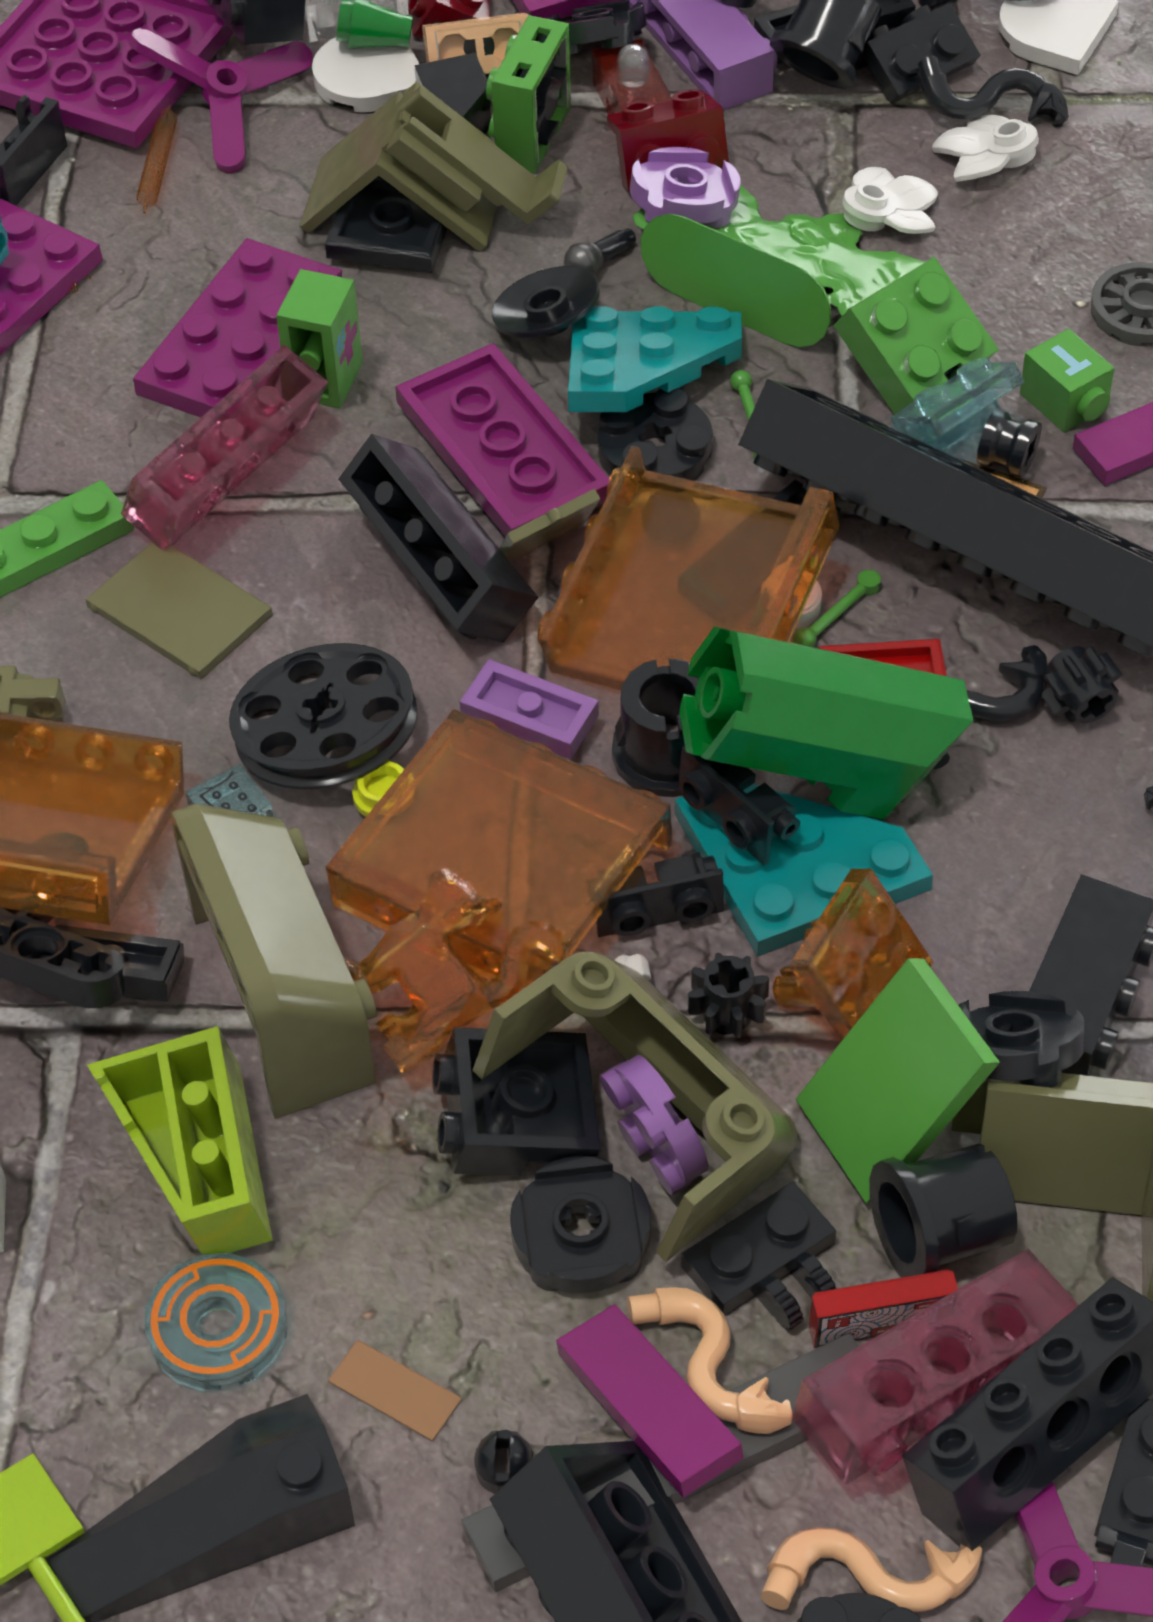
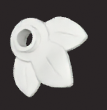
M982 115L969 119L967 127H956L944 132L932 144V151L934 153H944L960 157L954 171V180L959 182L988 176L999 172L1002 168H1014L1028 163L1036 154L1035 147L1039 142L1036 127L1032 124L1018 119L1009 120L998 115Z
M867 167L858 171L853 176L852 186L844 192L842 205L845 209L844 218L849 224L858 229L879 231L886 224L899 232L911 234L929 233L935 230L933 221L923 211L934 204L938 191L932 184L919 177L903 175L894 178L886 168Z

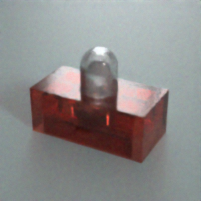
M642 39L635 40L632 44L618 48L592 50L593 85L608 114L621 112L623 105L635 101H649L657 104L672 100Z

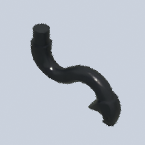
M936 56L924 58L917 64L922 78L920 84L926 100L938 113L952 119L966 120L977 118L988 112L1005 92L1013 89L1026 91L1033 99L1027 121H1032L1037 115H1049L1054 119L1052 125L1056 126L1065 123L1069 118L1066 99L1058 87L1053 83H1047L1042 76L1028 69L1011 68L1002 70L991 76L975 96L965 99L957 97L950 89L947 75L942 73Z
M1032 645L1022 649V661L999 664V672L1019 687V690L1013 695L992 697L966 690L972 716L988 721H1009L1021 718L1033 711L1042 699L1041 693L1047 686L1043 678L1046 675V667L1048 665L1045 653L1038 646ZM948 751L933 769L941 768L949 762L950 756Z

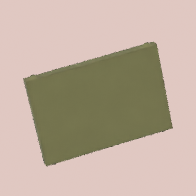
M159 537L85 599L87 607L93 612L98 613L200 680L273 615L271 606Z

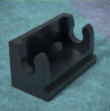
M23 95L16 103L15 110L18 124L0 144V199L17 206L66 149L67 141L59 101L46 97L40 103V113L37 116L31 111V102L27 95Z

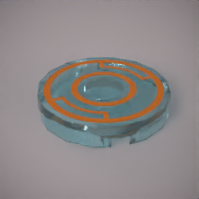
M232 1253L203 1254L176 1265L156 1284L145 1307L144 1333L157 1366L176 1383L200 1391L221 1390L220 1385H230L239 1381L240 1385H243L258 1378L277 1359L287 1337L286 1302L275 1277L255 1260ZM214 1310H225L236 1317L233 1325L227 1331L220 1334H206L197 1328L201 1318Z

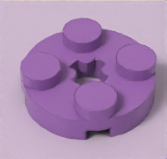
M687 147L659 148L649 152L648 162L640 165L638 159L633 164L630 194L634 202L645 210L644 219L648 223L656 216L671 213L687 217L708 227L720 228L728 225L731 212L738 204L741 185L738 171L725 160L723 161L722 169L708 163L709 153L699 149Z
M636 1055L599 1075L600 1082L612 1103L618 1110L624 1109L627 1115L617 1121L624 1139L638 1157L647 1151L653 1156L650 1159L651 1166L660 1183L669 1194L673 1195L694 1182L698 1176L708 1171L709 1165L705 1151L688 1118L680 1121L669 1102L676 1097L663 1078L644 1057Z

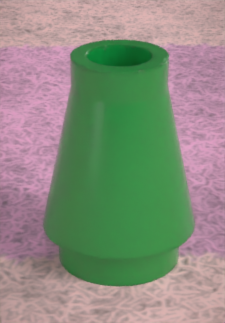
M341 0L336 41L348 43V48L390 46L409 48L413 16L400 14L367 0Z

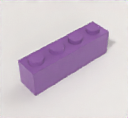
M622 0L629 1L630 8L638 1L643 2L647 22L645 28L696 87L704 93H708L723 107V110L773 92V72L777 66L776 52L770 46V40L763 38L749 23L743 10L737 9L735 6H731L721 0Z

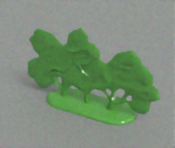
M740 185L737 207L731 212L730 222L724 227H708L687 217L671 213L656 216L648 223L644 219L645 210L643 208H640L632 216L635 225L644 230L640 239L642 258L648 272L660 286L672 294L704 308L721 307L729 312H741L742 325L783 344L799 348L814 345L825 336L831 322V305L837 307L841 316H843L855 304L924 263L921 260L899 254L895 251L880 252L858 249L856 243L863 233L845 220L844 213L826 214L821 218H814L807 214H789L781 221L761 219L758 212L759 205L757 199L742 185ZM824 287L833 289V292L826 294Z

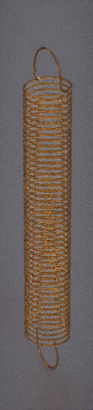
M171 102L168 109H163L168 111H161L163 113H160L161 115L158 116L155 122L136 196L139 202L141 199L139 196L143 193L145 194V199L142 200L144 201L142 202L144 203L142 204L144 205V214L146 213L147 206H153L157 203L178 120L175 114L171 117L174 123L171 125V122L168 121L170 120L169 116L173 114V111L169 110Z

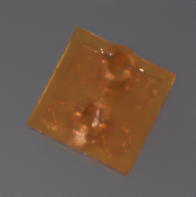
M851 869L820 918L814 919L810 923L813 928L806 929L804 942L790 964L784 966L779 971L782 976L775 977L772 987L773 995L776 1002L783 1008L814 1007L819 1009L842 1041L908 958L925 959L930 967L933 964V960L873 870Z

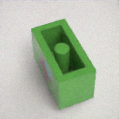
M300 269L276 315L287 398L341 409L363 364L355 282L353 279Z

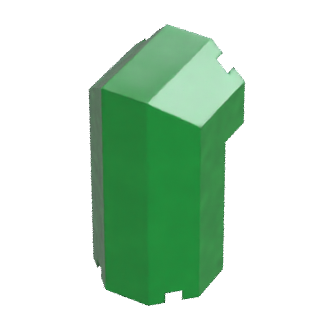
M716 626L712 628L691 657L687 676L699 678L695 696L683 694L679 710L687 753L701 756V758L710 761L804 778L812 786L817 781L823 782L832 791L827 800L839 811L883 820L915 791L974 721L964 680Z

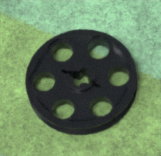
M332 643L308 647L287 654L258 671L237 694L230 710L229 727L238 756L246 769L253 775L279 787L320 789L338 786L359 779L391 760L404 747L412 735L417 721L418 708L409 674L397 659L382 650L366 645ZM311 673L321 674L317 680L310 683H294L303 675ZM367 674L380 675L371 683L353 684L354 680L360 676ZM278 709V712L269 718L251 719L253 715L261 710ZM391 710L397 712L394 716L384 721L375 722L369 720L371 716L381 711ZM290 745L294 747L292 751L280 757L266 756L269 751L279 746ZM339 747L354 748L344 757H325L330 751Z

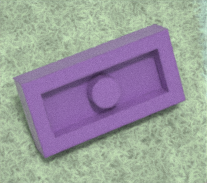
M488 659L460 700L461 718L571 760L599 717V700Z

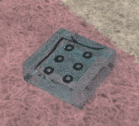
M241 764L185 792L188 806L198 803L273 817L270 802Z

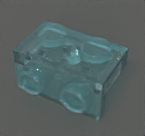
M988 357L979 358L960 367L957 370V375L945 383L930 387L914 397L913 403L892 415L890 419L895 429L945 452L983 428L995 408L1000 409L997 400L1023 384L1024 380L1016 361L991 363Z

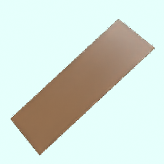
M358 1339L328 1379L329 1383L431 1441L434 1440L462 1399Z

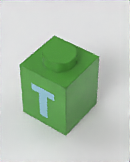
M1067 329L1025 352L1020 394L1065 433L1085 421L1095 420L1108 409L1114 367L1073 331Z

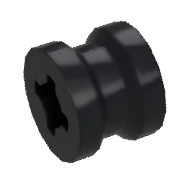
M995 408L986 422L979 442L977 463L988 467L1000 464L1006 466L1010 474L1023 478L1031 466L1039 444L1042 429L1041 422L1031 419L1018 422L1011 419L1009 412Z

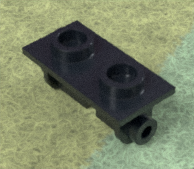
M684 745L681 750L678 786L684 799L691 807L696 810H703L724 830L727 838L733 845L739 849H746L763 866L768 864L772 839L778 836L782 840H787L798 830L800 820L795 817L796 808L784 800L765 782L749 793H745L743 790L755 783L756 774L747 767L710 761L701 758V756L687 753Z
M695 852L691 855L655 862L654 870L658 882L647 884L642 865L608 873H598V880L586 883L590 905L592 908H595L598 938L614 934L633 936L643 932L648 927L676 921L696 922L710 914L724 912L722 869H717L714 856L702 857L700 852Z

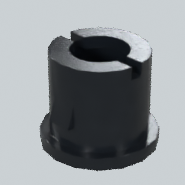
M800 0L785 30L781 29L774 32L770 40V46L774 49L778 58L802 75L830 87L840 89L852 88L858 74L854 65L860 54L863 53L864 46L881 15L882 9L875 0Z
M669 658V666L657 667L656 660L644 662L632 670L622 683L620 717L615 725L612 760L618 775L632 788L651 796L677 797L682 795L678 786L681 750L685 744L679 710L683 694L695 696L699 679L687 676L690 663L682 659ZM666 724L677 725L678 731L667 732Z
M978 1143L909 1164L891 1157L873 1165L869 1178V1192L874 1224L882 1247L893 1268L901 1278L936 1272L939 1266L999 1249L1014 1242L1017 1233V1210L1014 1194L1007 1174L998 1158L992 1151L985 1152L984 1145Z

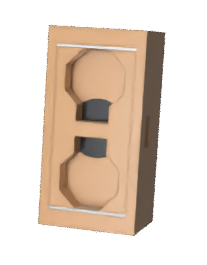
M516 13L422 25L426 62L476 53L484 74L490 73L493 68L500 67L505 58L509 38L511 35H518L529 14Z

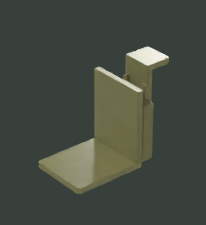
M416 81L403 94L397 92L321 158L299 227L310 233L376 177L380 176L480 252L487 245L497 206L503 205L527 225L559 201L568 166L562 161L557 160L538 176H534L497 147L494 141Z
M1061 1073V1082L1052 1088L1023 1085L1019 1081L986 1079L952 1119L951 1131L981 1134L980 1144L985 1146V1152L992 1151L998 1158L1007 1174L1015 1201L1141 1215L1142 1295L1153 1301V1083Z

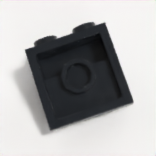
M453 1028L445 1053L435 1055L432 1070V1086L435 1095H447L448 1112H441L439 1116L437 1144L440 1153L452 1154L454 1174L521 1176L527 1162H553L573 1156L597 1158L601 1149L586 1033L548 1031L491 1074L481 1079L473 1071L487 1029Z

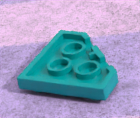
M606 306L593 307L584 317L573 324L568 384V412H628L643 405L644 393L659 386L660 389L670 392L700 378L701 367L717 360V362L723 365H728L740 359L742 354L741 312H729L721 307H705L698 312L672 311L669 308L660 306L649 307L642 311H616Z
M752 784L743 791L745 793H749L750 791L758 787V785ZM775 791L796 808L795 817L800 820V826L795 834L787 840H782L778 836L772 839L769 863L763 866L746 849H739L733 845L727 838L724 830L703 810H696L691 807L683 796L675 799V816L696 852H700L702 857L713 855L717 869H722L724 900L757 957L932 889L933 874L903 827L857 814L841 812L834 807Z

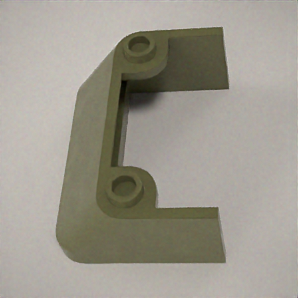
M198 803L171 811V821L195 925L206 921L210 922L255 1031L270 1109L274 1119L375 1084L376 1077L367 1020L377 1017L375 1003L366 980L362 978L353 981L303 867L309 864V857L298 827L287 830L280 818Z
M575 953L494 1009L473 1071L481 1079H484L573 1013L583 1016L627 1060L636 1055L644 1057L659 1073L676 1097L671 1102L703 1132L709 1146L725 1161L724 1164L683 1196L656 1252L667 1262L787 1163L797 1143V1129L791 1117L639 972L598 953Z

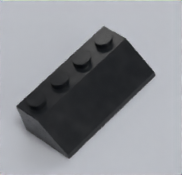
M634 1441L545 1446L489 1499L504 1526V1533L508 1542L519 1553L538 1589L539 1599L543 1607L554 1618L555 1622H742L672 1498L667 1497L649 1458ZM632 1470L654 1501V1504L648 1508L643 1498L632 1487L620 1481L609 1482L589 1502L585 1500L583 1495Z

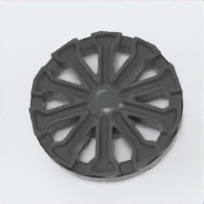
M1131 262L1121 264L1107 270L1096 281L1091 297V314L1097 320V326L1108 336L1115 335L1120 337V341L1128 345L1141 346L1142 343H1151V347H1153V263ZM1136 276H1143L1144 278L1136 279ZM1143 324L1146 325L1147 329H1142Z

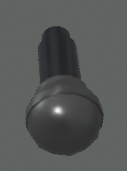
M626 228L623 231L617 230L595 243L573 244L566 251L563 264L564 266L582 267L596 275L604 262L628 250L630 245L636 242V235L632 229Z

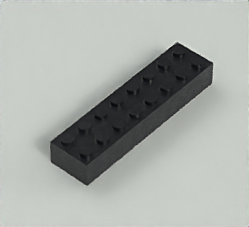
M771 379L766 380L738 444L757 454L753 461L755 465L779 476L786 477V474L789 473L798 478L805 479L803 488L825 499L836 501L837 498L853 504L857 503L853 512L862 518L882 526H887L889 522L901 528H908L905 538L911 542L938 552L939 548L952 553L958 552L960 556L957 563L962 567L985 577H990L993 573L1003 578H1011L1013 581L1010 589L1015 593L1038 603H1043L1046 599L1056 604L1062 603L1067 605L1063 615L1068 619L1094 630H1097L1098 626L1109 630L1116 629L1121 632L1117 642L1135 652L1149 657L1152 656L1153 551L818 391Z

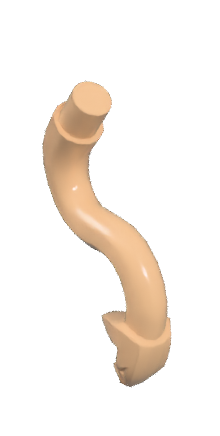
M679 1287L655 1288L654 1292L650 1294L627 1296L628 1319L634 1325L657 1322L658 1325L683 1322L696 1325L702 1331L703 1337L688 1363L686 1379L688 1385L719 1419L733 1422L738 1429L745 1432L769 1434L792 1423L793 1412L790 1401L786 1399L783 1403L771 1400L766 1394L769 1383L767 1377H764L741 1393L727 1391L717 1382L715 1373L730 1347L731 1331L725 1315L712 1300L702 1293Z
M823 1527L801 1530L787 1537L775 1551L767 1567L769 1576L760 1596L768 1606L778 1610H786L791 1603L796 1588L804 1584L809 1568L820 1558H833L846 1564L867 1594L884 1598L895 1603L898 1607H904L913 1612L928 1611L943 1605L949 1598H957L970 1586L980 1566L982 1548L978 1546L971 1551L968 1547L960 1544V1551L947 1552L940 1550L930 1540H926L924 1542V1549L931 1574L924 1580L907 1582L889 1574L869 1546L851 1533L836 1528Z

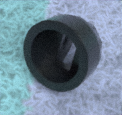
M495 1430L485 1436L480 1441L474 1456L476 1476L482 1487L495 1494L533 1458L532 1449L528 1442L518 1432L509 1430ZM509 1448V1473L495 1472L497 1449Z

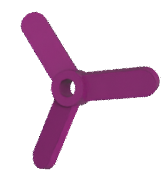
M139 28L133 30L129 40L130 46L136 52L202 87V96L210 105L214 161L216 167L225 173L237 172L246 163L242 108L243 96L302 74L313 62V54L310 48L300 41L289 42L237 63L219 60L211 64L147 29Z
M1053 1481L1015 1514L1035 1564L1034 1579L1036 1585L1002 1622H1063L1064 1619H1076L1085 1616L1092 1610L1153 1617V1568L1092 1561L1090 1556L1079 1548ZM1071 1577L1078 1579L1070 1586H1057L1063 1579Z

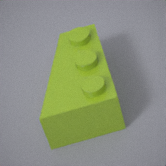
M218 1026L87 1064L205 1260L273 1241L241 1066Z

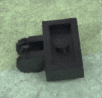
M792 1181L682 1252L681 1267L702 1293L712 1300L725 1316L754 1297H757L782 1327H785L786 1330H791L803 1322V1313L795 1297L788 1292L780 1280L792 1274L811 1297L816 1292L837 1289L832 1276L828 1274L827 1270L823 1268L816 1256L835 1245L836 1229L797 1184Z

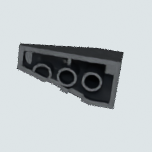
M308 1394L237 1419L48 1559L50 1568L86 1622H99L355 1526L347 1484L325 1425Z

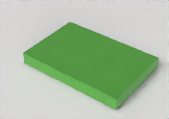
M908 958L795 1100L867 1204L870 1203L869 1178L873 1165L891 1157L902 1160L905 1164L916 1162L1000 1062L925 959Z

